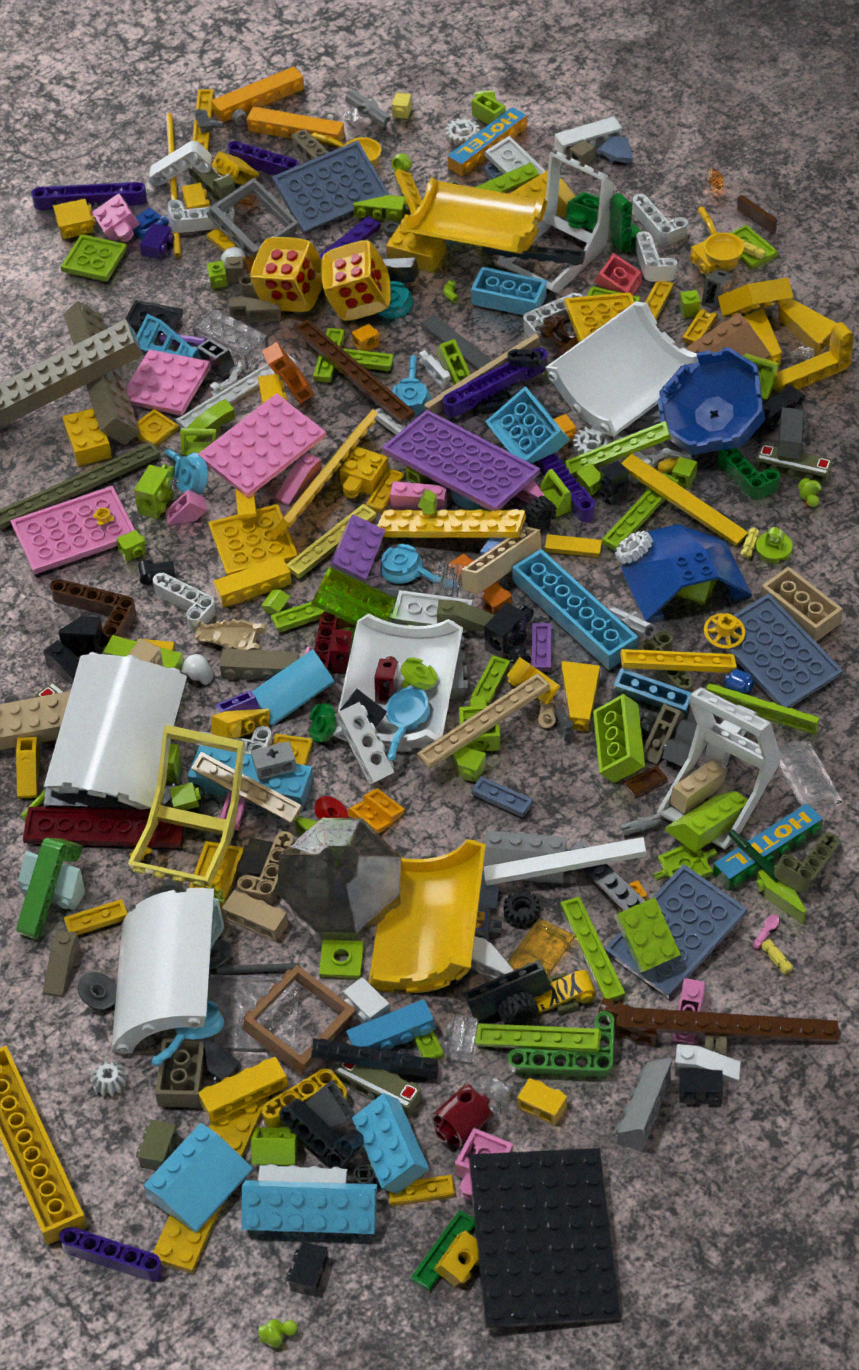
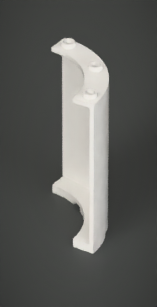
M633 303L545 367L549 380L554 383L561 396L571 407L573 413L579 415L603 434L617 435L656 406L660 398L659 391L680 366L698 362L697 353L688 351L683 347L679 349L674 345L675 341L665 331L661 333L656 326L658 322L647 303Z
M367 614L357 620L338 712H340L341 707L356 688L375 702L374 676L379 659H386V657L392 656L399 662V681L397 691L402 689L401 684L405 679L401 674V665L407 658H419L423 660L422 664L427 667L431 665L438 675V680L434 687L423 690L428 697L430 715L424 724L423 722L419 724V728L405 731L399 742L400 745L397 752H412L413 748L419 747L423 750L441 738L447 716L463 627L449 619L427 626L395 624L381 620L371 614ZM389 681L384 682V687L388 688ZM377 703L383 709L387 705V703ZM386 715L376 727L375 734L378 740H381L384 744L385 751L389 752L390 742L398 727L390 723ZM336 719L333 736L348 742ZM353 722L354 727L357 730H360L361 726H359L356 722ZM363 738L362 743L367 744V747H369V740L367 738Z
M90 652L89 655L80 656L44 787L59 794L78 793L79 790L88 791L87 794L103 798L107 794L118 797V802L140 810L151 808L157 788L165 725L174 726L187 676L181 674L179 669L166 668L154 663L138 660L133 655L123 657Z
M187 888L186 892L176 893L175 890L159 893L138 903L136 909L132 912L129 911L124 918L121 932L111 1052L132 1054L140 1041L159 1031L179 1027H204L207 1011L214 889Z

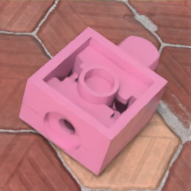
M117 194L92 212L111 241L116 242L119 239L122 242L129 241L134 235L133 229L140 225L120 194Z
M473 1128L455 1162L456 1176L462 1178L459 1185L460 1195L465 1200L472 1201L469 1154L514 1152L512 1143Z

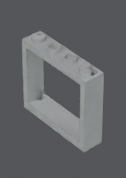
M255 178L211 206L208 218L238 248L242 249L252 262L255 260L262 244L256 246L223 213L248 195L253 194L285 226L284 229L272 237H289L296 232L298 221Z

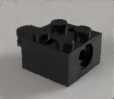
M506 603L484 626L485 651L505 659L512 648L525 641L527 636L526 624L532 619L534 610L524 604L516 608Z

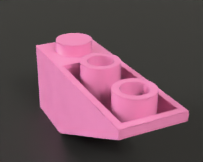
M684 978L678 1010L701 1012L706 983ZM674 1033L673 1041L694 1045L696 1034Z

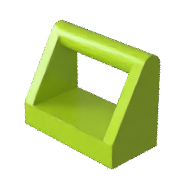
M181 428V458L192 453L199 454L217 440V429ZM186 435L212 436V442H187Z
M553 469L548 470L539 488L544 496L556 505L557 510H555L556 514L554 515L556 518L571 511V492Z

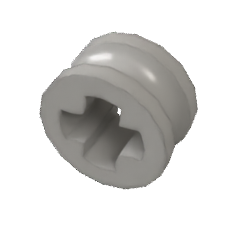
M239 109L233 113L232 119L238 126L247 123L248 115L244 110Z

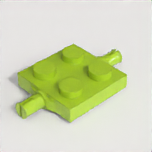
M682 845L658 856L657 861L663 870L654 873L653 878L656 882L663 878L670 879L684 864L705 879L713 875L708 859L717 856L715 848L706 852L701 850L693 852L687 846Z

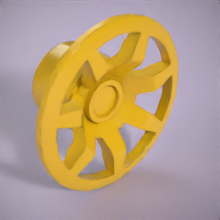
M719 613L707 619L704 625V635L712 645L722 649H731L742 643L745 637V628L737 617L728 613ZM711 621L716 626L714 628L707 629ZM739 627L742 632L741 635L735 632V630ZM708 633H711V634L718 633V634H717L716 638H715L714 640H712V639L709 637V634H708ZM730 636L739 640L731 644ZM722 637H725V642L727 645H722L717 642H719Z

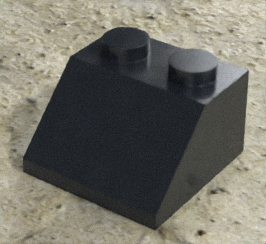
M81 616L59 629L60 642L69 648L76 657L80 658L82 655H89L90 652L102 654L105 641L100 617Z

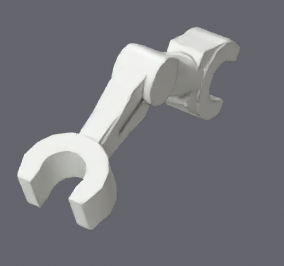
M238 362L237 367L229 370V379H226L221 384L214 382L210 385L214 390L211 392L213 396L237 382V376L242 371L241 362Z
M669 448L663 449L657 455H646L652 461L651 467L653 468L658 465L659 461L667 458L677 459L683 457L693 460L691 458L692 455L684 450L683 453Z

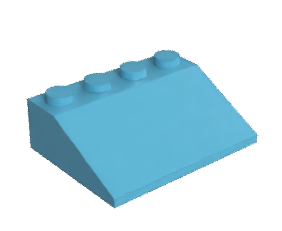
M526 386L485 421L511 454L530 464L557 452L570 441L569 437Z
M200 1123L143 1186L147 1199L197 1233L253 1171V1167L217 1133Z

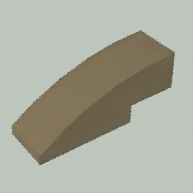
M229 297L231 319L247 318V323L282 321L281 310L278 305L253 298Z

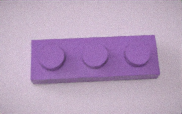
M532 623V666L541 672H551V623Z

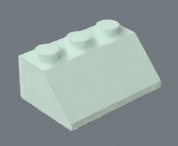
M28 851L24 854L18 879L21 893L24 895L27 893L38 857L37 854ZM63 863L51 903L63 909L68 908L75 911L86 892L79 868Z

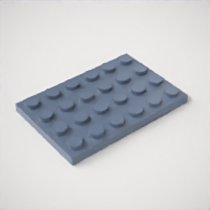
M358 140L272 177V182L292 216L298 221V226L303 234L353 213V203L390 195Z
M769 593L733 615L743 623L745 637L738 646L725 650L729 654H734L735 661L747 673L751 674L752 679L776 704L791 708L843 674V670ZM740 627L735 630L739 635L742 634ZM714 633V634H711V635H712L714 638H716V636H717L718 633ZM730 636L731 644L739 640ZM722 637L718 642L719 644L727 645L725 637Z
M684 864L652 897L656 898L681 955L639 973L621 931L604 948L610 957L668 999L683 984L684 978L687 979L748 913L746 907Z

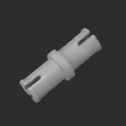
M659 813L644 818L640 816L637 817V820L620 824L623 836L639 831L643 833L646 829L661 826V819L656 820L660 818Z

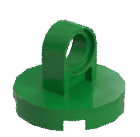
M317 704L311 711L309 720H312V727H309V732L314 741L327 742L333 736L336 717L334 715V708L329 704Z

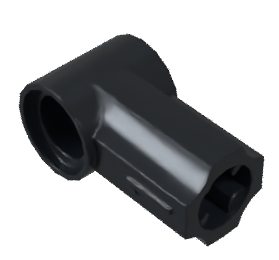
M143 560L139 562V581L145 585L152 584L153 577L158 573H165L175 577L173 561L153 563L150 560Z

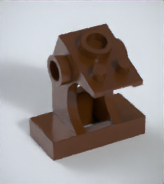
M565 315L549 316L543 320L544 323L539 327L542 338L557 351L552 357L554 360L579 343L577 336H572L563 329L564 323L562 320L566 317ZM554 332L558 335L561 341L557 340V338L554 336Z

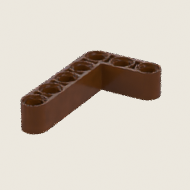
M55 579L50 583L54 602L109 616L102 629L106 646L112 635L124 638L136 617L134 599L130 596L63 579Z

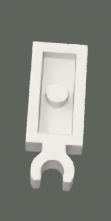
M425 350L418 353L421 357L419 362L425 366V370L444 391L449 389L451 380L449 372L444 370L440 362L431 355L429 356Z

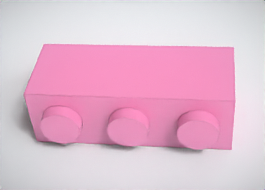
M393 481L390 493L391 509L422 510L418 507L422 495L428 489L437 494L438 506L436 510H446L448 501L447 487Z

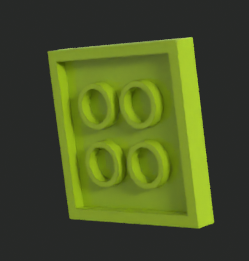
M81 234L60 266L61 272L107 282L126 252L127 245Z

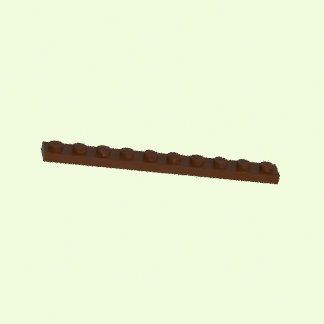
M306 320L294 327L296 334L398 423L402 425L415 417L414 410L310 320Z
M627 1007L626 1030L838 1043L839 1041L838 1020Z

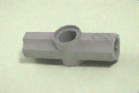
M354 89L350 90L345 98L346 102L358 110L362 118L369 117L383 128L387 126L391 119L390 115L378 107V103L374 99H366Z
M616 607L609 609L636 635L648 640L654 637L656 632L655 625L643 620L638 612L634 611L629 614Z

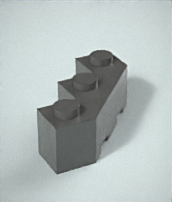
M690 705L687 710L688 718L681 720L676 725L675 738L666 741L662 748V752H664L662 758L680 766H683L688 758L697 727V722Z

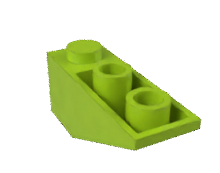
M386 195L353 203L354 217L366 218L369 216L376 220L401 222L406 212V197Z

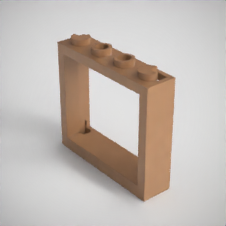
M296 965L292 970L288 969L282 977L283 980L279 984L276 982L266 997L262 996L258 1000L253 1011L249 1010L244 1015L242 1030L301 1075L316 1059L311 1057V1046L300 1055L256 1020L294 981H297L340 1014L317 1039L333 1041L353 1020L356 1009Z

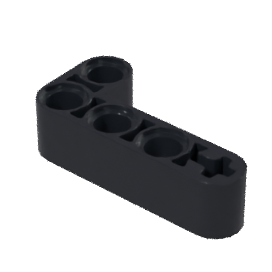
M789 385L763 404L765 421L755 432L761 435L780 421L782 407L792 409L800 407L805 400V395L792 385Z
M293 1099L279 1111L280 1120L331 1168H342L353 1159L364 1143L363 1135L355 1129L340 1137L300 1099Z

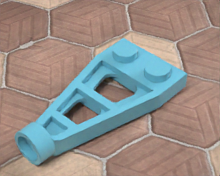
M149 314L146 315L137 334L142 350L146 352L148 350H155L199 359L198 350L189 345L165 322ZM159 331H163L167 335L163 346L153 344ZM173 339L180 343L177 352L169 350Z

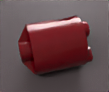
M465 1083L431 1115V1120L436 1128L434 1130L435 1134L444 1143L461 1147L467 1141L473 1128L479 1130L494 1116L488 1106L490 1100L485 1094L481 1093L479 1095L470 1084Z

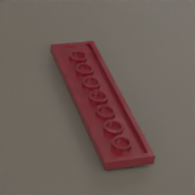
M28 807L23 843L42 844L45 838H59L80 845L136 847L147 825L150 810ZM159 821L147 847L181 848L184 826Z

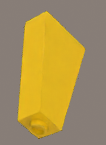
M792 298L787 300L788 303L779 305L778 320L816 356L820 355L830 346L831 330L837 324L836 322Z
M763 308L743 316L770 352L772 357L768 358V360L778 362L781 365L782 352Z
M562 661V682L568 718L573 722L572 729L590 731L600 680V665Z

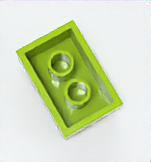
M655 897L614 915L639 973L681 955Z

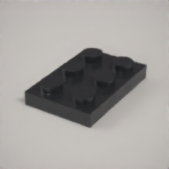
M135 300L125 319L134 330H140L146 315L149 314L162 320L175 331L183 316V309Z

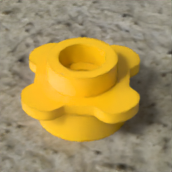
M99 508L93 514V518L97 520V525L99 526L114 520V517L110 515V510L107 508Z

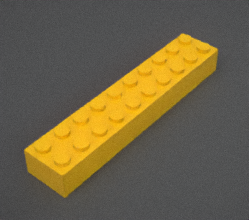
M7 1045L0 1048V1142L46 1245L60 1240V1233L65 1228L74 1227L83 1230L87 1228L82 1209Z

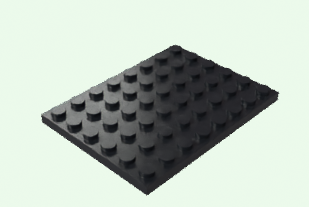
M600 1148L469 1154L468 1160L485 1328L620 1321L621 1314Z

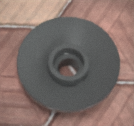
M224 940L215 941V944L210 949L209 970L219 967L229 959L232 949L228 942Z
M90 972L80 979L78 993L82 1001L89 1007L104 1010L110 1008L116 1002L117 987L107 975L99 972Z

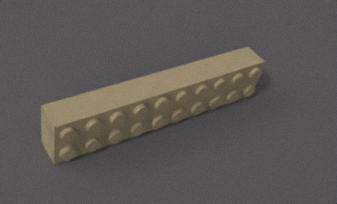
M79 301L64 313L73 346L107 329L102 314L98 311H93L87 304H82ZM119 368L86 384L100 431L126 445L140 431L138 421L134 415V409L130 403V397L126 391V385L122 379L123 375Z
M125 319L0 383V428L142 356L137 336L128 321Z

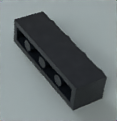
M537 960L463 992L462 995L468 1011L476 1023L497 1014L499 1005H503L502 1002L504 1000L507 1001L509 996L511 998L514 997L513 994L517 993L519 995L520 992H524V994L528 992L533 997L542 996L547 991L552 990L544 967Z

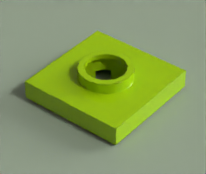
M323 939L319 978L359 980L361 978L364 941ZM337 953L338 955L349 954L345 961L339 962L334 959V955Z

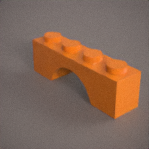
M278 342L262 350L269 367L275 374H280L292 395L300 404L315 395L308 379Z
M465 554L460 555L448 563L447 577L453 581L455 574L454 581L458 587L459 585L460 587L463 586L461 569L474 560L468 558ZM451 567H455L456 570L452 571ZM497 581L483 590L482 606L486 612L496 615L506 603L512 605L510 592L504 590Z

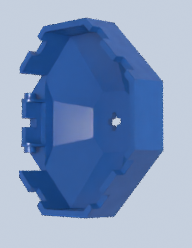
M730 347L722 348V351L713 353L711 350L699 352L697 354V363L681 365L659 391L660 423L666 421L671 435L669 440L691 455L743 447L765 421L758 367L755 363ZM717 411L719 417L712 419L711 412L715 413Z

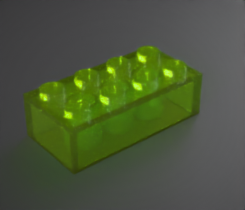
M329 566L311 604L353 625H357V620L367 614L387 621L396 598Z

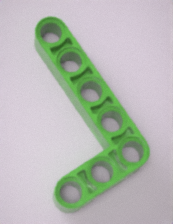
M59 838L44 839L16 927L17 933L34 939L39 938L44 927L63 861L77 862L82 853V845Z
M602 1011L595 1017V1028L601 1030L600 1041L605 1040L609 1042L607 1047L599 1046V1052L514 1049L508 1055L509 1068L512 1072L520 1074L608 1076L613 1069L614 1017L607 1011ZM607 1020L610 1025L602 1027L599 1025V1022ZM519 1057L523 1059V1062L519 1065L512 1062L514 1058ZM538 1058L545 1061L544 1064L539 1066L533 1062ZM558 1059H562L566 1062V1064L563 1066H557L555 1065V1061ZM579 1060H584L587 1062V1065L579 1067L576 1063ZM600 1061H606L609 1065L606 1068H600L597 1064Z

